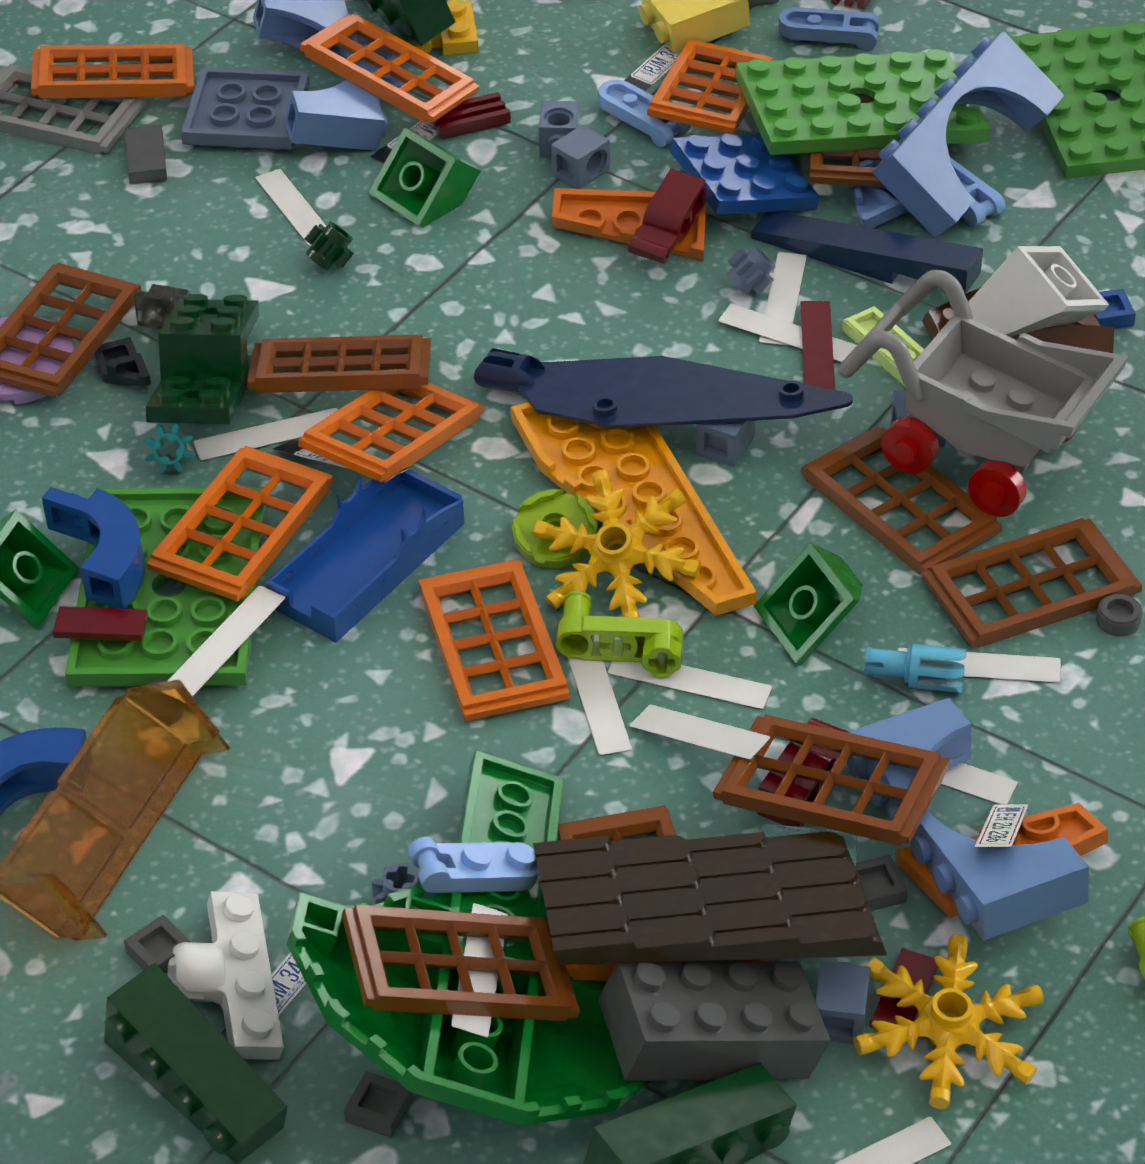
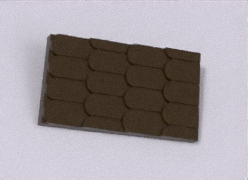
M827 831L767 838L764 832L688 840L678 835L618 841H611L608 835L533 843L553 950L560 965L887 956L844 837L834 832Z

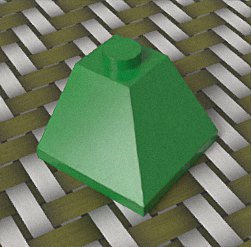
M404 127L368 193L416 225L424 228L462 205L481 171L457 155Z
M15 510L0 520V598L33 628H37L41 625L79 567L23 515Z
M810 542L756 602L754 608L795 663L802 665L860 601L863 584L842 557Z

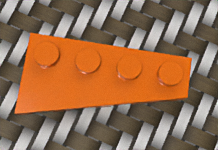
M554 188L552 227L629 244L631 238L636 235L642 225L647 206L656 192ZM707 201L681 243L677 242L670 254L704 261Z
M1080 803L1025 816L1013 845L1042 843L1065 837L1077 853L1082 856L1108 843V829ZM983 827L979 828V835H978V836H974V837H970V838H973V839L978 840V838H979V836H980V834H981V831H982ZM911 846L895 849V862L950 919L959 915L955 902L948 893L942 894L932 872L925 863H918Z

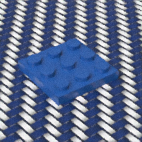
M760 133L740 136L724 134L722 136L708 137L691 135L689 137L672 138L669 151L686 174L706 180V201L715 214L817 209L820 196L787 154H769Z

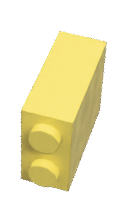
M641 0L642 4L638 6L642 22L645 25H650L658 41L661 44L665 43L673 54L681 52L688 39L709 42L751 26L748 0Z

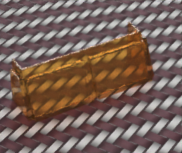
M180 680L128 688L124 695L115 698L58 779L59 785L56 790L49 792L0 862V898L54 937H71L73 940L78 941L105 938L107 936V933L94 917L200 757L204 754L224 752L230 749L229 745L219 734L217 727Z

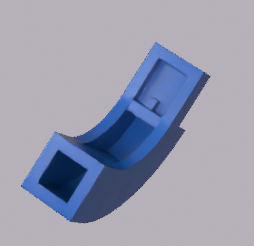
M50 487L42 497L47 528L86 541L96 547L80 567L86 599L116 609H126L138 593L145 573L140 531L134 514L120 499L98 488L87 499L74 493Z
M42 728L19 733L0 741V817L14 802L32 794L42 792L81 794L91 761L85 729Z

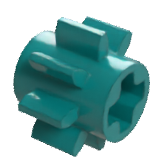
M175 423L172 431L168 432L165 431L161 424L156 425V431L159 436L156 439H144L147 445L152 446L153 452L145 460L152 461L156 458L161 463L159 467L160 473H164L168 465L174 464L176 470L181 472L184 469L180 459L183 457L194 458L196 455L194 452L187 450V443L194 436L192 434L183 437L179 434L180 423ZM163 437H167L170 442L176 440L179 442L180 448L175 451L177 458L173 459L170 454L162 455L159 448L164 445Z

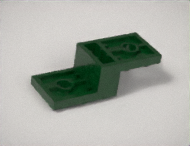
M190 294L184 296V299H179L158 333L161 381L146 405V422L231 423L247 390V338L259 317L258 300H248L247 296L228 295L223 300H209L208 296L204 294Z

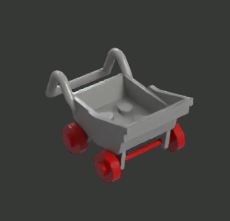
M932 270L923 274L899 298L842 361L838 371L844 378L852 377L880 348L888 350L892 354L901 379L906 386V410L909 411L908 418H900L893 422L884 433L881 447L885 458L892 466L902 472L909 474L921 473L930 466L938 455L939 444L936 434H938L964 453L991 459L993 461L981 464L971 476L968 482V492L973 503L981 511L995 517H1006L1013 514L1026 497L1027 489L1023 475L1032 458L1040 449L1047 453L1051 449L1057 451L1062 443L1069 441L1082 422L1124 369L1129 356L1044 342L1026 333L1021 334L1015 340L973 320L972 311L959 281L948 272ZM934 287H940L947 294L954 316L913 362L904 341L889 331Z

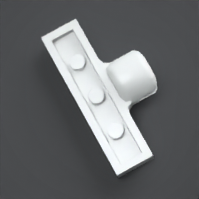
M211 891L207 901V910L212 943L183 942L174 946L172 953L175 956L169 960L168 977L191 1002H214L221 1006L224 1014L227 1040L243 1059L279 1060L284 1045L258 893Z

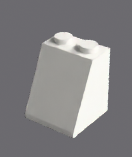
M1017 246L968 302L973 314V320L1009 337L1047 327L1069 325L1102 312L1109 306L1107 301L1061 246Z

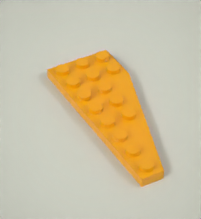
M529 402L510 407L511 420L538 469L567 494L575 496L576 493L585 499L588 495L597 496L592 474L599 470L609 472L612 492L619 488L624 490L617 508L626 507L624 513L618 519L625 526H631L636 523V510L644 516L646 505L651 496H655L659 504L673 489H679L687 501L669 513V515L676 517L677 521L668 525L656 526L661 534H645L642 538L643 546L650 549L657 544L663 543L661 551L683 547L684 551L680 554V558L700 561L701 567L697 578L673 571V581L715 616L756 604L757 592L656 426L616 429L601 428L597 425L537 413ZM593 507L594 512L599 513V511Z

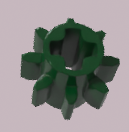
M329 222L326 227L322 224L318 226L315 224L304 238V240L311 244L306 251L307 256L325 270H329L332 265L337 268L340 266L344 267L354 254L348 248V245L353 240L352 237L333 222Z

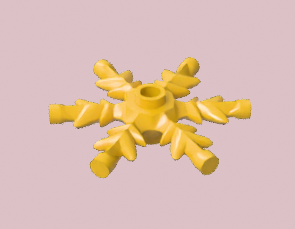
M599 470L592 474L597 496L588 495L586 497L588 503L599 511V513L591 514L592 518L603 523L598 533L588 534L582 522L579 530H577L565 517L560 518V527L541 520H537L533 530L534 537L555 540L549 546L550 550H560L572 546L570 554L577 553L583 548L587 549L591 554L587 564H572L577 571L557 575L555 580L563 584L551 591L545 598L557 610L565 603L564 597L569 592L583 591L586 593L588 582L596 588L597 574L607 571L613 575L614 580L609 584L606 591L615 590L609 604V610H615L620 606L622 617H640L636 602L646 603L647 598L633 586L642 583L641 580L630 575V570L633 569L635 564L644 563L650 575H652L654 567H656L668 581L673 580V571L697 578L699 574L700 561L679 557L684 551L683 547L661 551L663 543L657 544L650 549L645 548L642 544V538L645 534H661L656 526L676 522L677 518L669 515V513L679 508L687 500L677 488L673 489L659 504L656 497L651 496L646 505L644 516L636 510V523L631 526H625L618 519L624 513L626 507L617 508L624 490L619 488L612 492L609 472Z
M961 934L950 936L948 959L940 955L934 957L935 963L943 975H933L937 984L943 988L935 996L924 993L922 979L913 985L911 977L904 966H899L895 974L883 962L874 957L866 966L870 967V978L884 984V986L876 990V993L884 997L901 998L896 1006H915L919 1011V1016L915 1021H910L902 1016L895 1015L898 1024L886 1021H872L871 1025L878 1032L865 1033L853 1038L854 1047L859 1056L886 1047L888 1057H893L897 1054L906 1041L911 1050H913L918 1037L929 1038L931 1044L936 1045V1049L924 1055L923 1059L933 1062L921 1072L919 1078L921 1080H933L929 1104L937 1109L949 1107L951 1083L959 1087L965 1085L962 1075L955 1066L966 1065L962 1057L955 1052L963 1044L975 1047L977 1061L985 1055L992 1071L997 1076H1001L1003 1067H1005L1017 1079L1027 1085L1037 1072V1067L1015 1056L1024 1050L1022 1046L1015 1043L998 1042L1002 1034H984L980 1029V1022L986 1018L997 1024H1004L1001 1016L1025 1019L1027 1015L1020 1008L1043 1004L1044 995L1042 989L1037 984L1026 987L1016 993H1011V986L1006 983L998 989L992 999L987 990H985L980 1003H972L970 997L963 991L975 984V982L965 979L976 970L978 963L975 961L965 962L969 941L966 936Z

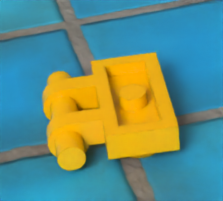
M471 0L448 1L447 4L456 22L423 46L413 40L414 45L427 54L431 52L432 48L442 47L443 56L479 53Z

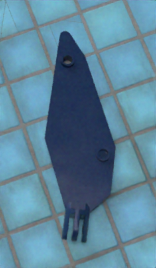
M492 348L474 372L476 384L484 388L523 395L537 413L611 429L794 419L845 408L853 403L852 395L847 392L666 356L541 362L538 358L530 355Z

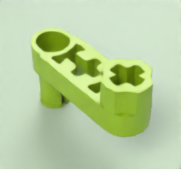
M572 591L564 597V613L558 622L556 648L562 655L590 661L641 662L645 670L658 678L670 677L674 672L681 669L684 633L682 627L677 622L665 618L590 616L592 600L587 593ZM594 635H599V642H594ZM614 637H622L623 641L617 642Z

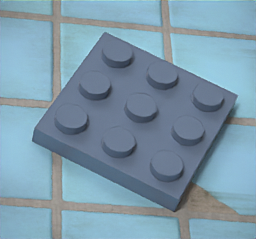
M201 67L181 130L182 144L198 145L201 147L227 146L240 149L247 147L292 150L294 143L290 142L284 120L292 91L309 90V72Z

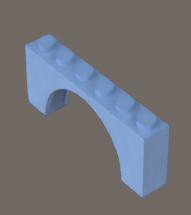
M257 0L253 20L259 38L278 41L299 48L301 42L344 16L352 14L347 11L344 0ZM356 33L348 37L359 43V35ZM337 45L329 49L345 59L353 55ZM360 60L355 63L357 66L368 71L366 61ZM341 76L339 78L342 83L331 88L316 91H292L284 120L291 143L377 151L380 137L386 135L388 126L387 116L382 113L379 97Z
M1004 31L992 40L988 36L984 37L970 51L974 58L966 57L952 71L957 77L953 79L950 76L934 91L938 98L936 100L933 97L928 99L916 111L920 118L917 121L912 118L897 132L901 139L898 142L893 139L879 152L878 156L882 160L872 171L934 238L955 224L975 201L958 178L948 153L946 127L952 107L961 104L988 107L1005 115L1024 132H1027L1044 119L1064 97V94Z
M950 698L850 731V733L938 752L942 757L950 758L948 770L971 759V723ZM852 755L847 760L852 776L864 780H869L878 763L875 760ZM888 764L879 783L908 789L917 770ZM873 794L871 796L874 805L877 807L882 806L891 821L901 801ZM927 809L910 842L912 852L918 863L926 864L932 872L942 894H949L956 904L962 921L966 925L971 924L983 941L1088 903L1089 866L1065 837L1042 843L1013 845L1012 847H975L976 839L951 830L938 821Z

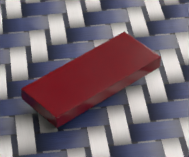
M59 606L53 628V637L142 642L148 619V611L141 609Z
M902 948L892 972L896 974L898 967L904 966L911 977L913 985L922 979L924 993L927 994L934 978L933 975H935L938 969L934 958ZM881 995L871 1018L870 1027L874 1028L871 1025L872 1021H886L898 1024L895 1015L915 1021L919 1011L915 1006H896L901 998L884 997Z

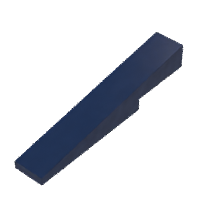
M766 212L751 231L752 239L798 254H804L807 257L890 284L894 282L899 274L918 280L928 271L942 270L950 273L959 281L965 294L981 273L983 248L785 212Z

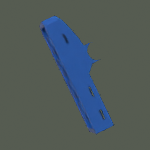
M406 470L386 483L373 479L363 486L362 478L358 476L357 486L348 499L341 501L340 497L336 495L337 510L330 525L266 581L267 589L285 596V599L275 610L337 643L464 525L462 495L412 470Z

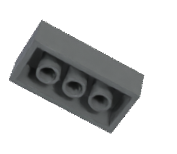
M799 961L616 963L598 999L625 1081L717 1080L758 1063H762L774 1079H809L831 1041Z

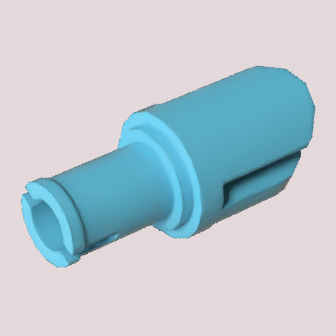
M913 643L912 648H907V652L866 647L864 675L904 678V683H908V688L962 693L963 683L955 680V678L964 676L965 666L954 661L964 660L967 649Z

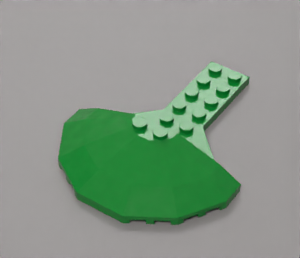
M475 751L469 767L457 843L520 842L529 845L534 850L533 843L556 841L564 778ZM539 876L535 885L529 890L429 893L417 884L390 893L384 902L372 905L471 913L473 903L507 913L508 916L544 918L545 922H548ZM300 892L294 907L286 944L326 1023L411 1093L525 1126L615 1112L651 1082L625 1081L598 1002L607 981L573 980L572 977H569L580 1009L577 1018H567L566 1021L491 1017L488 1037L453 1027L451 1025L453 1015L372 1010L370 1006H364L342 919L344 908H354L355 905L347 907ZM365 902L357 904L368 906ZM375 930L380 951L411 952L406 932ZM417 933L422 953L453 955L447 935ZM459 936L464 954L467 936ZM504 939L503 952L505 959L535 961L529 940ZM384 966L389 987L421 989L415 967ZM426 968L433 990L457 991L459 984L457 970ZM510 973L516 995L546 996L540 975ZM498 975L496 993L505 994L500 975Z

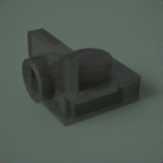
M152 284L148 292L137 291L133 299L138 326L162 329L179 299H184V296L190 295V291Z

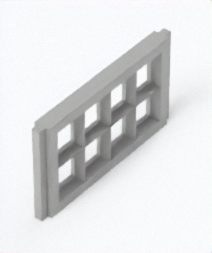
M10 64L0 70V102L17 106L9 116L0 114V132L101 155L103 152L108 153L124 133L125 128H128L147 104L146 97L86 98L90 99V101L83 109L64 105L69 98H57L52 103L36 99L38 95H31V90L26 96L8 93V91L15 83L31 86L32 69ZM53 78V81H76V79ZM100 102L118 106L111 116L92 112ZM27 108L46 112L38 122L20 119ZM55 115L74 119L67 129L48 125ZM84 121L103 125L96 135L77 132V129Z

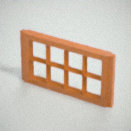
M357 14L344 16L300 43L299 50L305 53V57L424 123L427 121L433 123L476 94L479 90V85L474 83L473 78ZM356 33L372 43L364 47L348 37ZM337 45L353 55L345 59L329 49ZM383 48L397 56V58L389 61L374 51ZM364 60L379 69L374 73H370L355 63ZM408 62L424 72L416 76L400 66ZM389 74L406 84L397 88L381 78ZM433 76L450 85V87L443 91L426 80ZM415 88L432 99L424 103L408 94V92Z
M688 39L652 98L647 110V116L735 135L749 106L739 85L718 80L723 79L738 83L735 77L736 69L726 67L727 65L736 67V63L749 62L754 59L773 61V57ZM694 58L703 59V60H707V61H712V62L720 63V65L711 64V63L702 62V61L693 60V59H694ZM685 72L710 76L712 79L686 74ZM680 85V86L689 87V88H693V89H697V90H702V91H704V92H703V93L695 92V91H691V90H686V89H682V88H677V86ZM711 93H715V94H720V95L729 96V97L738 98V99H737V101H735V100H731V99H726V98H722V97L713 96V95H710V94H711ZM671 99L675 101L693 104L696 106L694 108L690 106L668 102V100ZM706 107L729 112V115L703 110L702 108Z
M185 44L40 46V49H33L31 95H39V99L187 96V93L194 92L192 47H185ZM141 61V64H117V62ZM149 61H172V63L149 64ZM77 62V65H53V63ZM85 62H109V64L85 65ZM108 77H109V80H86V81H85V78H108ZM117 77H141V80H117ZM149 77H173V79L149 80ZM53 78H76V81H53Z
M432 383L421 385L420 389L369 390L306 430L304 436L298 439V446L374 480L386 483L392 479L390 478L391 476L408 468L476 422L479 416L484 413V405ZM403 393L420 401L413 405L394 396ZM383 406L399 413V415L391 418L374 409ZM434 406L453 415L446 419L427 411V409ZM361 419L379 428L371 432L353 423ZM413 419L432 427V429L424 432L406 423ZM341 433L358 442L350 446L332 438V436ZM394 433L412 442L404 446L385 437ZM374 447L391 456L386 460H382L364 451Z
M248 446L240 448L153 551L151 559L147 562V569L238 602L240 598L243 599L328 493L330 485L334 482L333 475ZM245 470L271 478L261 492L235 484ZM280 481L306 490L296 504L270 496V493ZM226 493L252 501L242 515L215 507ZM261 505L288 513L277 528L250 519ZM207 516L233 524L222 539L196 531ZM242 528L268 537L257 552L231 543ZM187 540L214 548L202 563L176 555ZM222 552L249 561L238 576L211 567Z
M519 559L418 580L420 595L465 722L570 699L566 678ZM512 584L516 599L488 605L484 604L480 590ZM472 593L476 607L444 613L440 602L441 598ZM518 610L522 611L527 625L494 631L490 616ZM481 618L486 634L458 640L453 639L449 625ZM532 637L537 652L504 658L499 643ZM491 645L496 661L463 667L458 652ZM542 664L547 680L514 686L509 670ZM501 673L505 689L473 695L468 679Z

